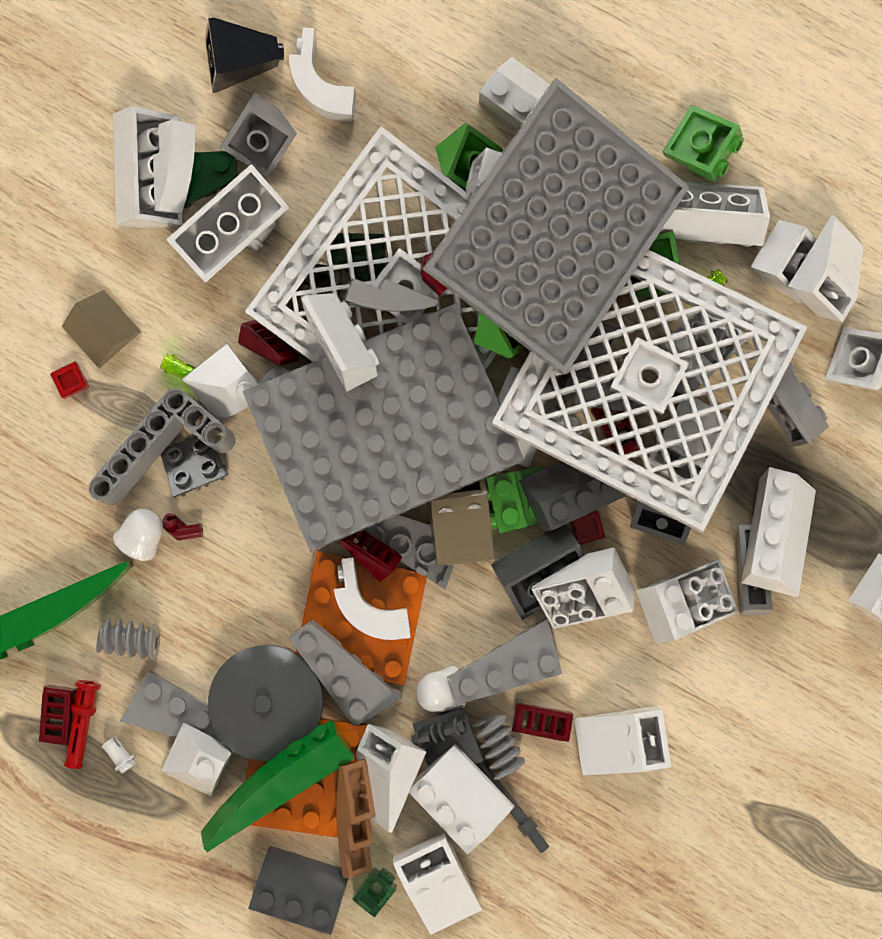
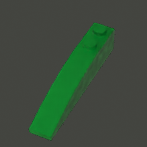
M132 561L122 562L0 615V660L9 657L7 654L9 650L17 648L18 652L34 646L33 640L67 623L90 607L134 566Z
M330 720L325 724L317 726L313 732L302 739L292 742L288 748L260 767L239 786L201 830L204 850L206 852L212 850L339 769V766H343L355 759L349 742L335 723Z

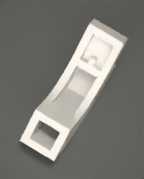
M303 27L302 37L297 38V54L301 55L289 54L292 78L300 97L313 111L327 119L354 123L355 88L331 85L323 81L314 70L316 33L314 28Z
M355 558L342 559V565H338L337 568L339 582H345V587L335 588L334 593L337 604L346 619L361 632L375 638L386 640L410 638L407 608L382 610L367 603L359 590Z

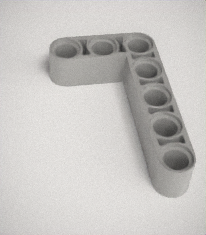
M179 388L169 389L91 480L89 494L92 498L107 505L113 506L121 502L184 426L203 443L219 453H226L233 449L236 442L235 434L186 392ZM183 399L181 407L176 409L178 402ZM200 416H203L201 423L199 425H195L196 420ZM165 421L164 427L158 430L160 423ZM222 432L221 440L215 443L216 436ZM146 442V448L140 452L141 446ZM128 464V469L122 474L123 467ZM109 486L108 493L104 495L105 488Z

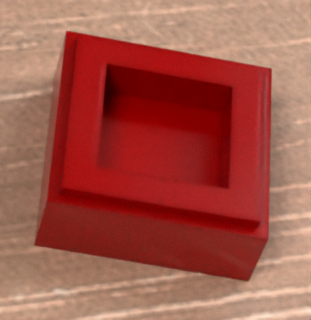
M76 361L50 373L62 399L69 398L89 388Z
M598 511L571 521L579 545L606 538Z

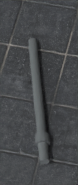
M485 761L476 763L475 765L514 805V808L509 813L519 824L517 828L523 836H528L540 853L547 850L549 845L536 829L538 826L533 819L525 815L499 779L494 780L495 774L490 770Z

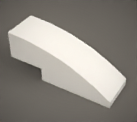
M172 119L159 124V153L153 155L155 211L172 214L182 213L194 162L195 124Z

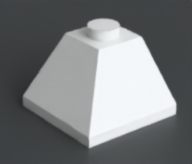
M844 327L825 379L831 382L876 391L881 388L882 333Z
M227 344L182 378L209 412L220 421L248 407L242 391L259 385L258 381Z
M183 723L161 772L211 797L233 751L223 742Z

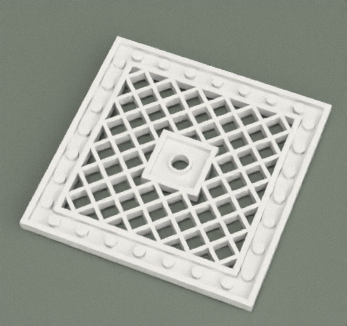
M380 126L245 310V313L306 358L315 362L327 357L310 324L300 317L306 314L305 311L299 312L296 296L315 295L316 293L329 291L337 295V290L348 289L349 284L336 286L333 270L348 268L351 281L353 278L355 279L353 267L368 265L370 281L364 283L379 288L383 279H388L397 284L405 280L412 285V290L439 300V296L422 281L420 277L421 264L414 259L423 258L425 255L435 252L431 248L430 236L444 234V237L450 230L447 216L453 221L457 220L468 204L467 193ZM385 169L392 173V175L381 176ZM396 180L397 195L383 196L381 181ZM401 181L416 192L403 194ZM376 182L378 197L364 199ZM418 197L420 212L406 214L404 199ZM424 198L439 210L426 211ZM399 200L401 215L386 217L384 202ZM379 202L381 217L366 219L364 204ZM359 206L361 220L347 222ZM441 214L443 230L429 231L427 216ZM421 217L423 232L409 234L407 219ZM402 220L404 235L389 237L387 222ZM382 222L384 238L370 240L367 224ZM362 225L364 241L349 242L347 227ZM342 229L344 243L330 245ZM424 237L426 252L412 254L410 239ZM405 240L406 253L398 248L392 256L390 242ZM385 243L387 258L373 260L370 245ZM365 245L367 261L353 263L350 247ZM345 248L348 264L333 266L330 250ZM325 252L328 266L313 268ZM387 263L378 277L375 278L374 264ZM328 271L331 287L316 289L313 273ZM309 274L311 290L296 292ZM446 290L440 295H453L454 304H456L461 318V313L475 311L478 326L480 312L473 307L460 309L459 296L451 290ZM291 297L294 312L285 306ZM439 301L437 306H434L435 312L441 310ZM352 304L348 305L350 309H355L356 321L362 332L363 327L377 325L379 335L384 333L383 324L397 322V326L400 327L403 324L405 325L432 314H422L425 309L403 312L387 311L395 319L382 320L381 311L375 310L377 321L362 323L360 307ZM477 327L466 328L468 332L477 331ZM474 335L471 340L486 370L497 353L474 344Z
M648 250L631 275L642 282L632 284L629 278L625 284L626 287H623L618 295L621 296L628 293L632 305L619 309L615 299L611 305L613 311L606 313L597 326L600 336L590 338L583 347L587 360L572 364L567 372L570 373L573 386L559 390L555 377L563 374H560L530 351L493 419L492 426L703 533L808 327ZM648 287L652 299L638 303L634 291ZM655 288L667 295L658 297ZM674 300L678 312L664 316L660 304ZM681 301L693 306V308L684 310ZM654 306L658 318L645 322L641 310ZM635 312L639 324L625 328L621 316ZM700 313L704 325L691 329L687 316ZM707 314L720 320L710 323ZM616 318L619 330L606 334L602 321ZM680 319L684 331L671 335L667 322ZM661 325L665 337L651 341L647 328ZM726 326L730 338L717 342L713 329ZM734 327L746 333L737 336ZM642 331L644 340L637 337L631 346L628 334ZM706 332L710 344L697 348L693 335ZM622 336L626 349L612 353L608 340ZM687 337L691 350L678 354L673 341ZM752 338L756 351L743 355L739 342ZM760 340L766 342L764 348L762 347ZM602 342L606 355L592 359L588 346ZM667 343L670 353L657 346ZM733 345L737 357L724 361L719 348ZM713 350L717 363L704 367L700 354ZM627 355L618 372L614 359ZM693 356L698 369L685 373L689 362L683 359ZM758 358L750 373L746 361ZM609 361L613 374L598 377L595 365ZM739 363L743 376L730 380L726 367ZM589 367L593 380L579 383L575 371ZM648 369L656 372L658 379L654 383H646L642 379L641 373ZM720 369L724 382L711 386L706 373ZM700 375L704 388L691 392L687 379ZM550 379L554 391L541 395ZM614 380L610 390L616 394L605 397L601 384ZM679 382H681L685 394L672 398ZM745 383L737 398L733 386ZM596 386L600 399L585 403L581 390ZM726 388L731 401L717 405L713 392ZM576 392L580 405L565 409L562 396ZM707 394L711 407L697 411L693 398ZM556 398L560 411L546 415L542 402ZM622 399L626 412L611 416L607 403ZM628 399L643 407L631 410ZM687 400L691 413L678 417L673 404ZM536 404L538 406L540 415L533 412V409ZM602 405L606 418L592 422L588 409ZM666 407H668L672 419L658 423L655 413L662 416ZM732 408L724 424L720 411ZM582 411L586 424L572 428L568 415ZM648 412L652 425L638 429L634 416ZM713 413L718 427L704 431L700 417ZM563 417L566 428L551 420ZM628 418L632 431L618 435L614 422ZM694 419L698 433L684 437L680 423ZM608 424L612 437L598 441L594 428ZM674 425L678 439L664 443L660 429ZM589 430L592 441L576 433ZM654 431L659 445L644 449L640 435ZM719 433L711 449L706 436ZM634 437L639 451L625 455L620 441ZM701 439L705 452L691 456L687 442ZM615 443L618 455L603 446ZM681 445L685 458L671 462L667 448ZM661 450L665 464L651 468L647 454ZM641 457L645 468L629 460ZM707 458L699 474H697L693 462ZM687 464L692 478L678 482L673 468ZM667 470L671 481L655 473ZM693 484L690 491L682 488L683 486Z

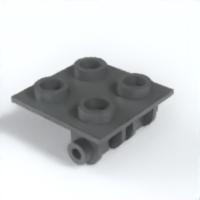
M197 436L167 447L161 453L174 498L180 495L182 497L186 496V493L195 489L201 490L202 486L208 487L209 483L221 479L223 481L225 480L224 477L229 475L226 466L222 463L219 452L203 443Z
M464 708L412 724L415 735L411 736V741L426 751L425 758L428 766L454 744L474 764L484 761Z

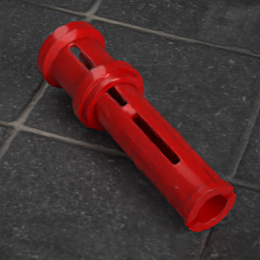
M89 680L75 681V686L77 687L75 702L70 707L74 715L64 766L71 769H81L83 766L82 762L90 719L97 710L94 705L97 690L101 688V684Z

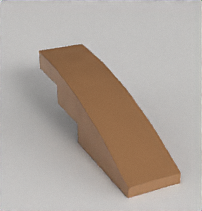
M366 759L339 766L337 786L338 845L342 876L347 879L372 871L368 845L374 844L370 818L376 815Z

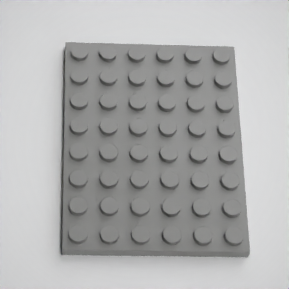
M556 78L548 86L423 270L560 374H566L690 187Z
M456 304L364 341L363 344L366 349H372L379 361V365L376 366L377 377L347 392L328 357L242 391L310 552L524 462L525 459L515 437L492 426V421L501 405Z

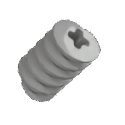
M106 618L97 636L96 651L100 653L104 648L106 654H112L115 650L118 656H123L127 652L129 657H134L138 652L140 659H145L149 654L150 659L155 660L159 651L160 634L156 632L155 624L151 625L149 631H145L144 622H141L138 629L135 630L133 621H129L127 627L123 628L122 619H118L114 627L111 624V618Z
M506 715L489 716L472 725V727H481V730L475 735L476 738L485 737L486 739L480 747L490 748V751L484 756L485 759L494 758L495 760L489 766L490 770L499 769L500 771L493 777L494 780L514 773L525 763L524 757H516L521 750L519 746H512L516 741L515 736H506L512 730L510 725H502L507 720Z

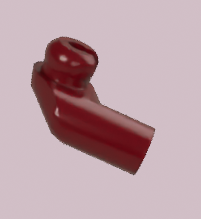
M431 252L421 260L420 277L430 289L440 296L447 287L423 270L434 253Z
M168 513L163 517V528L176 540L181 541L203 537L201 523L186 525L173 513Z

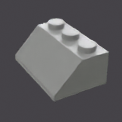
M790 362L767 408L792 445L796 447L808 444L826 430L829 425L826 422L827 416L820 406L814 405L810 399L812 394L809 388L803 382L800 383L794 375L796 370Z

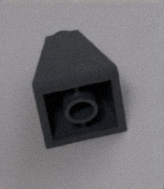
M208 18L205 43L212 93L222 91L278 67L279 60H284L283 43H278L276 36L221 19Z

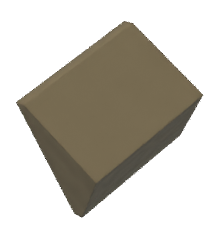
M105 290L75 303L62 325L63 329L98 368H101L141 333L140 329Z

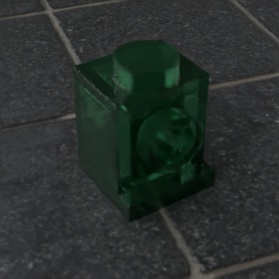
M374 867L362 884L354 891L352 900L375 918L396 891L395 876L385 868L379 871ZM378 883L382 886V889L374 891L372 884Z

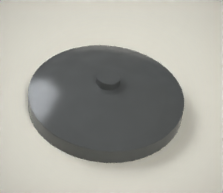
M276 645L250 647L234 654L217 671L208 695L209 717L217 736L230 750L248 759L270 761L284 749L288 748L292 742L310 734L319 725L323 712L321 683L304 658L294 651Z

